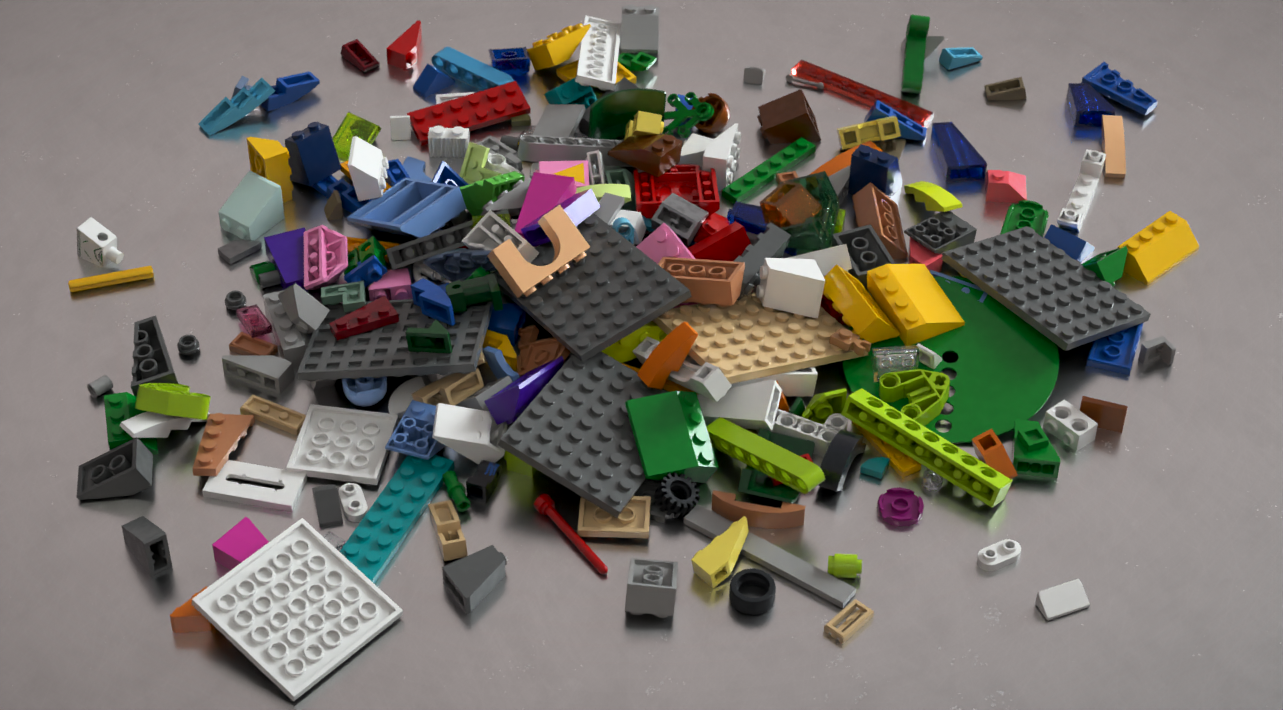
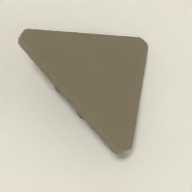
M892 138L891 141L883 140L874 144L883 152L897 157L899 162L906 145V140H894Z

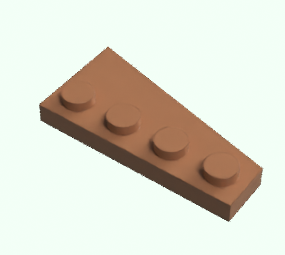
M209 414L192 468L193 476H217L228 461L230 452H234L238 447L237 443L240 438L243 439L247 434L248 427H252L255 423L254 415Z

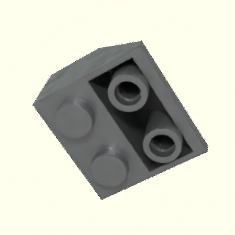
M672 193L657 209L651 219V225L656 230L665 223L688 248L709 212Z

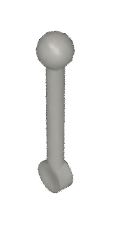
M792 74L786 76L787 82L796 81L816 86L818 89L824 88L822 82L815 83L795 78Z

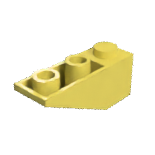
M745 516L733 522L729 529L720 536H716L708 546L696 552L691 559L694 573L713 589L730 576L749 533Z

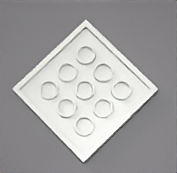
M310 404L286 469L287 471L306 473L308 477L377 485L389 450L385 449V446L398 425L399 417L396 414Z

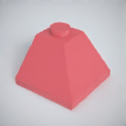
M987 170L985 173L986 201L1019 203V201L1027 200L1026 176L1010 171Z

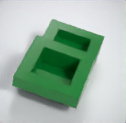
M641 51L637 55L622 52L618 56V62L629 71H646L657 61L656 57Z

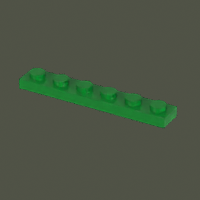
M800 137L722 189L721 196L735 205L739 204L776 179V174L785 173L815 153L816 145Z

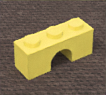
M638 111L634 115V121L630 120L626 125L624 140L630 136L662 134L664 122H661L662 115Z
M896 116L837 128L840 148L842 150L868 141H883L901 137Z

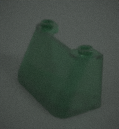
M823 171L780 182L776 198L782 204L783 209L778 227L791 235L786 247L808 251L830 248L840 205L838 196L826 172Z

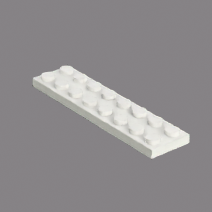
M585 15L583 25L590 24L591 27L581 41L575 82L583 86H595L604 91H614L621 24Z

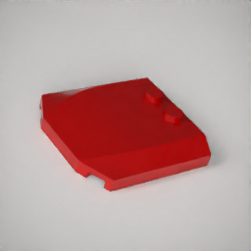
M675 165L658 178L646 172L638 173V169L634 170L636 211L641 212L646 218H652L661 203L672 193L709 212L707 217L720 209L714 168H710L709 172L700 170L699 165Z

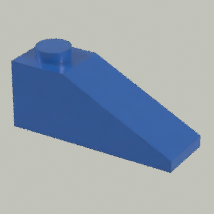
M876 100L865 116L864 122L896 116L901 137L896 138L923 141L926 138L927 129L879 100Z

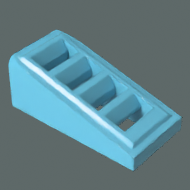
M973 47L942 49L939 62L947 70L981 61L983 57Z

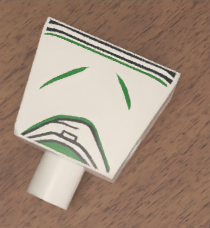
M90 217L77 227L78 257L101 268L107 266L112 261L119 264L123 260L124 253L117 250V237L94 218Z

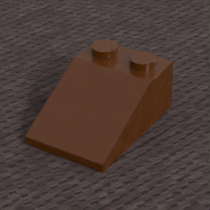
M667 134L630 136L609 150L607 155L658 178L680 162L683 141Z

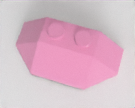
M324 225L305 231V289L317 290L335 283L348 267L346 236L328 229Z

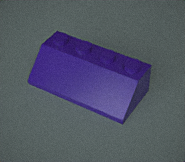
M562 356L528 371L484 401L497 425L503 422L509 425L517 420L561 369L564 362Z

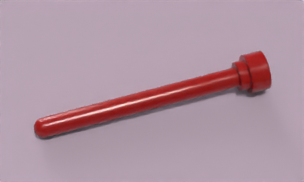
M548 494L540 495L534 502V508L540 514L548 515L598 572L603 575L606 574L608 567L555 510L553 499Z

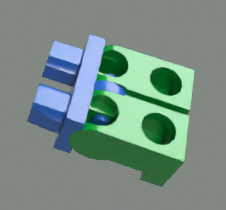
M374 236L359 245L358 249L355 248L348 253V267L344 271V280L347 283L364 281V285L367 287L372 282L380 280L382 275L388 272L385 267V248Z

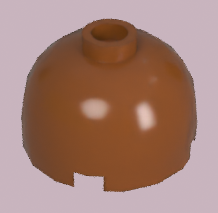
M709 93V96L705 98L701 96L698 100L701 103L711 104L714 108V114L707 121L698 122L695 127L704 133L713 134L721 131L728 124L730 109L726 101L719 95Z

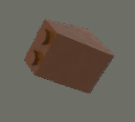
M802 89L758 107L760 115H757V118L762 126L760 130L763 137L768 138L770 144L793 143L800 137L809 142L821 141L815 115Z

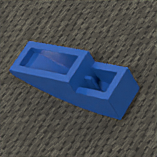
M310 71L277 78L276 85L271 86L275 92L260 105L267 111L286 106L312 91L320 84V80Z
M424 278L410 285L413 302L421 307L422 314L451 326L455 324L450 298L439 286Z

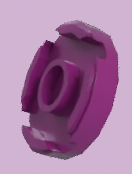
M901 487L891 488L887 490V493L879 496L877 502L878 515L890 525L899 527L910 526L922 518L924 510L923 500L920 496L918 498L914 494L915 492L910 489Z

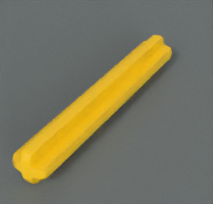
M145 266L68 281L70 292L73 293L154 277L152 266Z

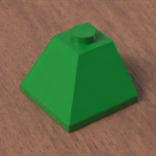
M1124 246L1099 253L1081 265L1087 270L1095 272L1096 276L1101 280L1109 282L1114 286L1116 285L1115 281L1123 275L1128 249Z

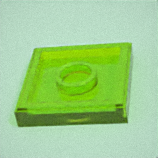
M348 112L332 138L336 151L349 156L352 137L355 136L372 145L381 131V127Z

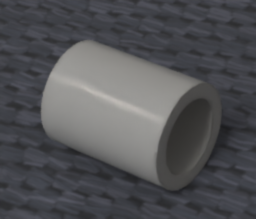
M103 375L89 383L87 388L90 394L97 398L112 389L113 383L107 375Z

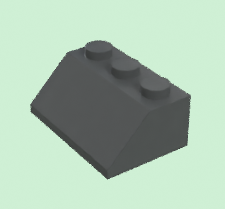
M871 224L832 234L831 247L847 244L852 269H849L848 272L858 279L867 291H869L867 289V271L885 264H896Z

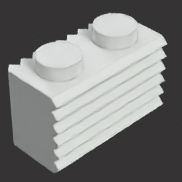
M442 126L429 127L428 146L430 157H465L470 142L469 128L461 126L454 128H444Z

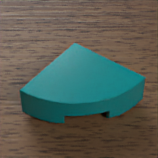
M885 457L871 458L861 465L860 473L882 479L890 459Z

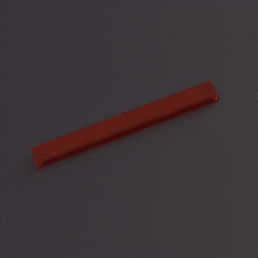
M799 61L791 70L792 75L815 83L822 82L824 88L871 107L876 100H879L923 127L933 119L934 112L807 61Z

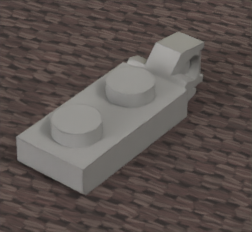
M488 136L476 143L490 148L489 153L503 155L506 163L515 169L523 170V161L518 159L517 152L492 136Z

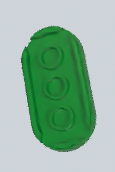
M1023 200L1019 201V204L1014 205L1015 203L1009 206L1000 234L1027 226L1034 229L1040 236H1044L1049 214L1047 210L1043 209L1041 204Z

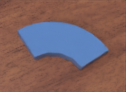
M410 156L405 159L403 167L411 179L432 181L423 172L425 169L424 161Z
M490 346L482 349L486 361L497 379L509 375L513 382L520 377L506 362L501 350Z

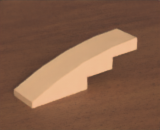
M1102 115V151L1106 154L1104 162L1105 177L1125 178L1126 175L1122 116Z

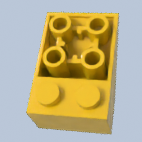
M582 23L570 25L561 29L559 33L555 32L546 36L547 38L544 40L540 39L533 42V47L526 50L535 71L556 66L570 59L591 25H582Z

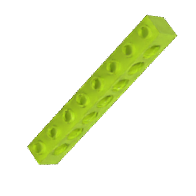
M862 388L847 397L841 413L844 417L993 508L1005 499L1013 481Z

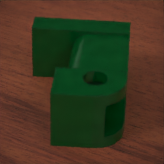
M494 273L474 279L454 281L447 284L445 288L454 314L467 311L466 306L488 301L492 302L495 311L503 310L501 292Z

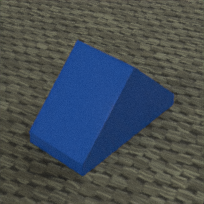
M427 63L413 85V90L426 98L455 84V80L445 72Z

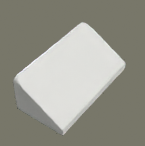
M1079 579L1039 591L1035 602L1047 621L1090 607L1089 600Z

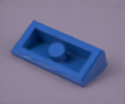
M399 159L388 161L389 169H386L387 179L385 181L391 187L404 178H410Z

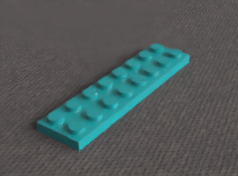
M408 455L340 550V553L374 584L443 485V474L454 469V461L438 455L432 456L429 460Z

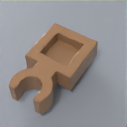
M840 328L829 339V344L847 352L853 350L859 356H864L865 351L869 352L871 348L870 342L859 340L860 336L848 329Z

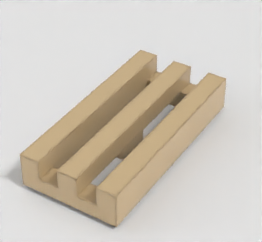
M854 599L824 626V632L827 634L829 632L832 633L831 637L834 639L838 637L839 642L844 644L873 618L874 611ZM856 608H859V610H857L853 615H850L842 625H840L838 628H835Z

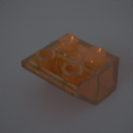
M786 180L760 201L765 223L769 224L771 222L776 226L795 231L822 210L820 203L802 184Z

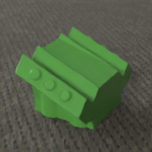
M513 171L459 187L466 209L474 219L479 218L484 211L482 207L491 200L493 202L497 201V197L505 190L510 192L513 189L512 186L519 180L524 182L525 176Z

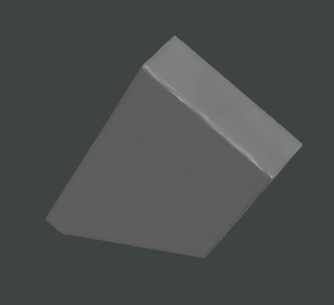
M233 240L218 248V254L229 264H232L261 249L262 242Z

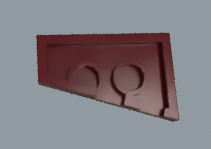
M384 295L329 323L335 339L340 340L399 322V316Z

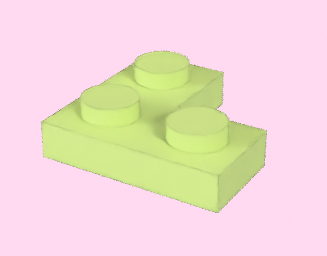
M469 142L459 175L468 184L502 175V173L484 168L490 148Z

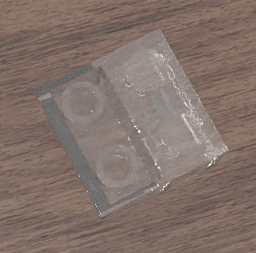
M916 345L872 348L873 381L879 382L880 377L886 373L918 369L919 348Z

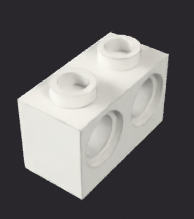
M1063 400L1046 411L1043 428L1077 452L1095 440L1098 423L1066 400Z

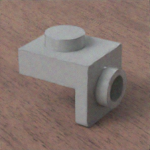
M1160 336L1141 344L1138 360L1144 365L1161 358L1167 365L1173 364L1176 348L1164 336Z

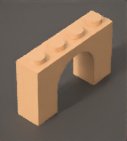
M558 205L542 216L538 221V224L549 237L554 247V258L551 264L536 266L527 262L510 239L487 255L517 298L522 295L528 297L537 290L535 286L540 283L544 286L553 279L552 275L557 271L559 274L563 273L570 267V262L575 260L577 263L587 256L585 252L590 248L589 244L561 205Z

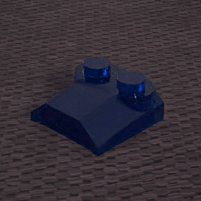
M526 47L489 49L491 66L506 74H515L516 76H524L530 71V56Z

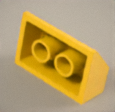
M248 137L247 146L251 171L280 185L283 203L293 200L292 191L294 188L290 181L292 171L288 164V159H290L288 149L276 140Z

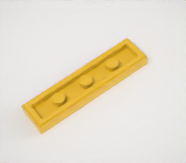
M852 421L881 456L890 459L889 465L901 478L921 470L919 462Z

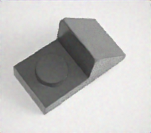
M335 484L312 488L319 526L325 527L342 524L343 519L338 489Z

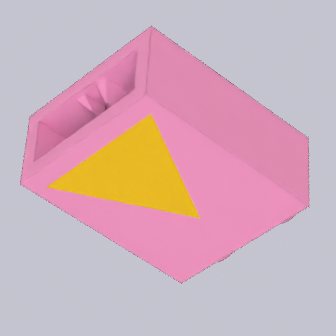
M588 160L539 161V170H535L537 173L574 177L576 188L589 185Z

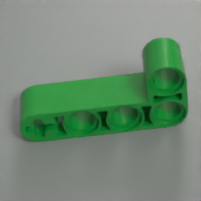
M910 15L906 31L901 92L921 94L926 38L930 25L929 16Z

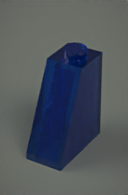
M1069 83L1066 100L1074 127L1102 126V115L1115 116V108L1088 83Z

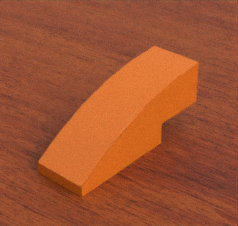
M687 322L677 326L658 344L646 359L637 374L648 387L662 389L671 371H679L698 333Z

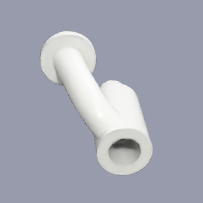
M424 259L414 262L412 274L415 282L422 278L427 280L430 278L434 281L437 279L440 281L445 280V277L423 263Z

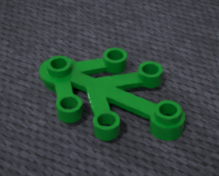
M689 92L685 95L684 99L688 105H693L695 109L688 110L682 104L677 94L669 95L667 102L678 111L665 112L664 120H674L663 128L662 134L668 132L667 135L673 136V130L687 118H691L677 130L681 138H687L691 134L690 129L698 122L707 121L713 116V106L706 102L701 103L694 92Z

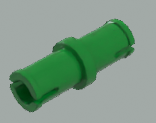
M454 471L445 472L442 480L447 487L449 498L453 499L458 511H466L470 508L471 504L465 494L466 488L459 482Z

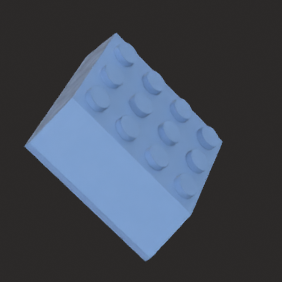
M404 178L383 192V197L374 198L349 215L347 219L369 229L421 238L430 235L436 229L444 227L445 223L458 217L466 209V205L459 186Z

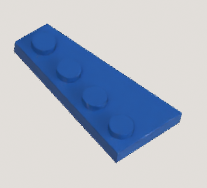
M1106 62L1101 63L1082 78L1081 84L1145 116L1157 106L1156 99L1141 88L1136 89L1133 87V82L1129 79L1124 80L1121 78L1118 71L1110 70Z

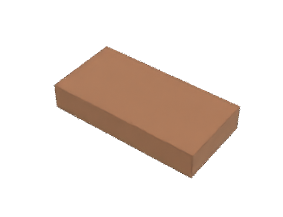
M240 332L229 344L231 351L241 355H275L278 352L277 345L244 332Z

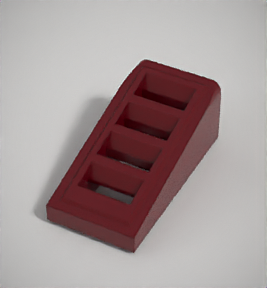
M358 39L342 45L341 55L363 72L380 65L378 60Z

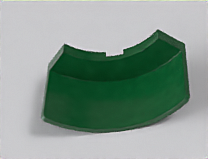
M636 88L616 91L601 97L590 107L588 138L622 140L625 137L627 123L630 120L634 121V115L638 111L662 115L661 122H664L666 92L655 89Z
M760 428L758 436L798 456L809 454L812 459L815 449L813 441L773 433L767 429ZM748 465L742 469L738 487L739 492L788 503H795L801 493L784 483L773 486L768 475Z

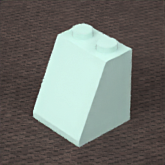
M252 171L245 175L219 210L220 226L222 229L238 236L240 239L251 241L258 239L285 218L281 186Z

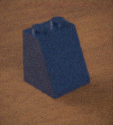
M312 122L308 124L307 128L292 133V136L285 139V147L290 154V159H288V164L292 171L290 180L312 186L342 169L328 125Z
M861 144L851 156L848 193L854 195L871 182L891 199L903 182L898 158Z

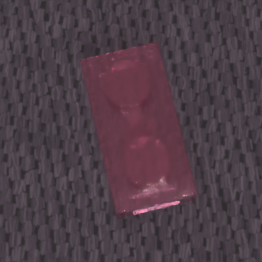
M257 304L236 310L237 318L252 338L273 333L271 323Z

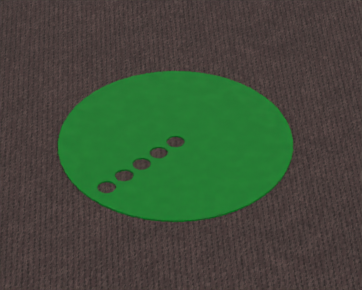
M941 276L934 278L965 321V325L921 341L919 344L937 353L940 357L945 352H954L958 355L956 362L947 363L942 359L938 366L932 369L916 360V345L918 343L906 347L899 336L871 343L868 356L842 361L845 378L851 392L854 393L862 388L879 399V381L883 374L915 369L941 373L944 369H953L957 376L950 380V386L954 388L955 394L948 397L946 403L952 405L953 412L948 415L939 414L924 426L951 443H970L973 438L991 428L997 436H1000L1014 429L1015 419L1029 420L1049 399L1059 370V353L1054 342L989 294H987L983 303L978 301L984 291ZM951 276L962 281L974 284L966 277ZM967 287L970 289V292L967 294L962 291V288ZM902 398L894 402L885 403L901 412L902 407L909 404V399ZM945 420L951 424L952 428L950 431L943 433L936 430L935 424L938 421Z

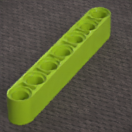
M718 417L706 426L713 448L803 494L809 493L825 480L823 471L815 463L724 418Z

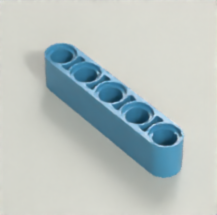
M448 46L433 55L431 59L435 68L482 91L514 81L510 75Z

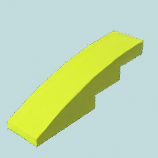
M920 181L904 185L905 193L914 194L916 202H925L927 211L946 212L963 207L956 197L933 183Z

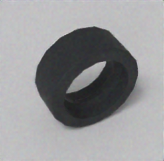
M752 568L739 571L732 577L729 598L735 609L745 614L755 615L764 613L773 606L776 585L770 574L763 570ZM754 585L761 587L767 593L761 597L751 598L742 595L738 590L745 586Z

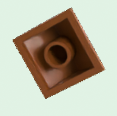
M1082 396L1080 411L1098 423L1097 428L1122 433L1128 406Z

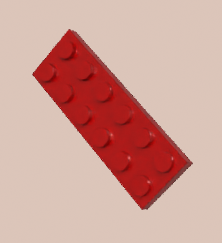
M513 81L407 113V116L410 115V125L420 145L423 146L428 144L429 127L442 126L444 128H454L461 126L469 128L470 132L509 120L512 117L531 113V108L517 82Z

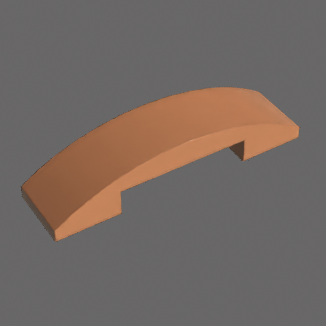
M713 490L712 510L733 522L745 516L748 526L756 528L786 529L804 525L805 505L782 502L781 508L736 501V494Z

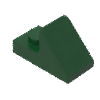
M437 320L433 322L430 328H408L405 332L410 352H452L449 332Z

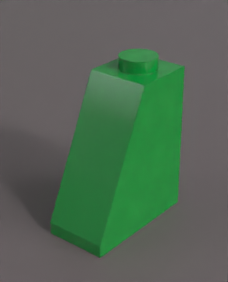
M1015 419L1012 435V464L1017 474L1057 478L1060 457L1051 442L1049 441L1048 447L1028 452L1017 437L1018 430L1035 425L1040 426L1039 422Z

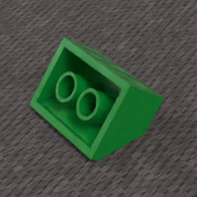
M128 392L104 395L110 450L134 439L120 427V423L147 412L135 408L137 397ZM138 438L153 455H158L156 438Z

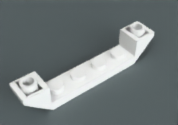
M1086 150L1082 159L1080 174L1067 206L1062 208L1057 220L1059 227L1080 231L1100 180L1106 158L1105 153L1096 150Z

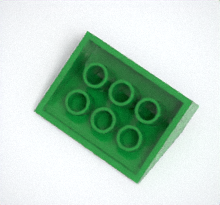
M672 391L631 399L625 402L646 479L662 480L667 474L677 473L679 477L682 473L685 475V479L691 478L690 482L706 483L719 468L696 392Z

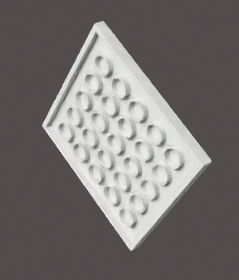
M303 518L192 599V605L293 702L403 614V610Z

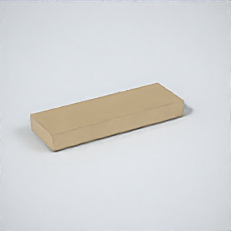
M253 394L240 407L241 414L254 415L256 420L296 436L300 433L306 417L302 413Z

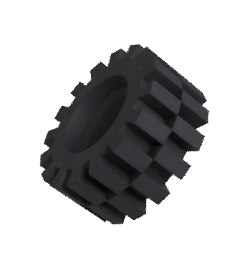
M677 473L667 474L660 482L654 498L657 499V506L662 505L660 510L663 512L666 509L668 511L666 514L670 516L673 513L675 518H678L679 515L681 518L685 517L700 499V495H698L700 490L699 488L695 489L697 484L695 482L691 483L690 477L685 479V475L682 473L679 477ZM671 491L679 493L684 500L676 498Z

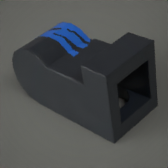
M482 460L475 474L469 476L466 481L467 498L487 503L500 479L502 465ZM482 489L483 495L476 494L475 490Z

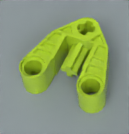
M922 369L886 373L880 377L879 397L885 402H894L902 398H908L909 404L903 406L901 412L925 426L941 413L949 397L950 379L944 373Z
M147 383L141 384L138 387L135 408L164 415L205 420L208 416L211 396L189 392L190 387L183 384Z

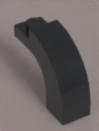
M844 429L835 435L820 466L825 475V480L818 486L836 492L843 489L853 459L857 454L864 453L867 444L862 442L864 436Z

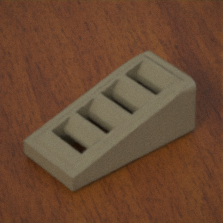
M1022 77L984 85L988 101L1027 99Z

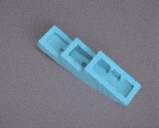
M260 78L249 90L243 87L231 100L225 97L198 124L207 134L212 135L246 116L262 104L275 90L263 78Z

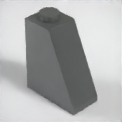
M144 516L122 525L125 543L150 577L172 567L167 535L161 528Z
M491 545L442 567L443 584L466 614L471 613L505 577L506 558L502 552H498Z

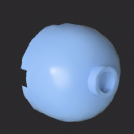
M387 376L380 378L361 377L359 379L342 378L344 394L354 405L361 407L375 405L383 399L387 391Z

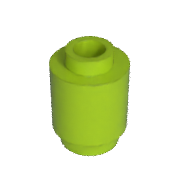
M834 553V556H828V574L834 575L836 578H857V574L862 573V559H857V554Z

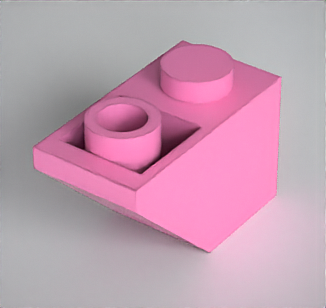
M408 268L388 270L387 273L382 275L380 280L368 287L369 300L375 301L384 295L388 300L413 298Z

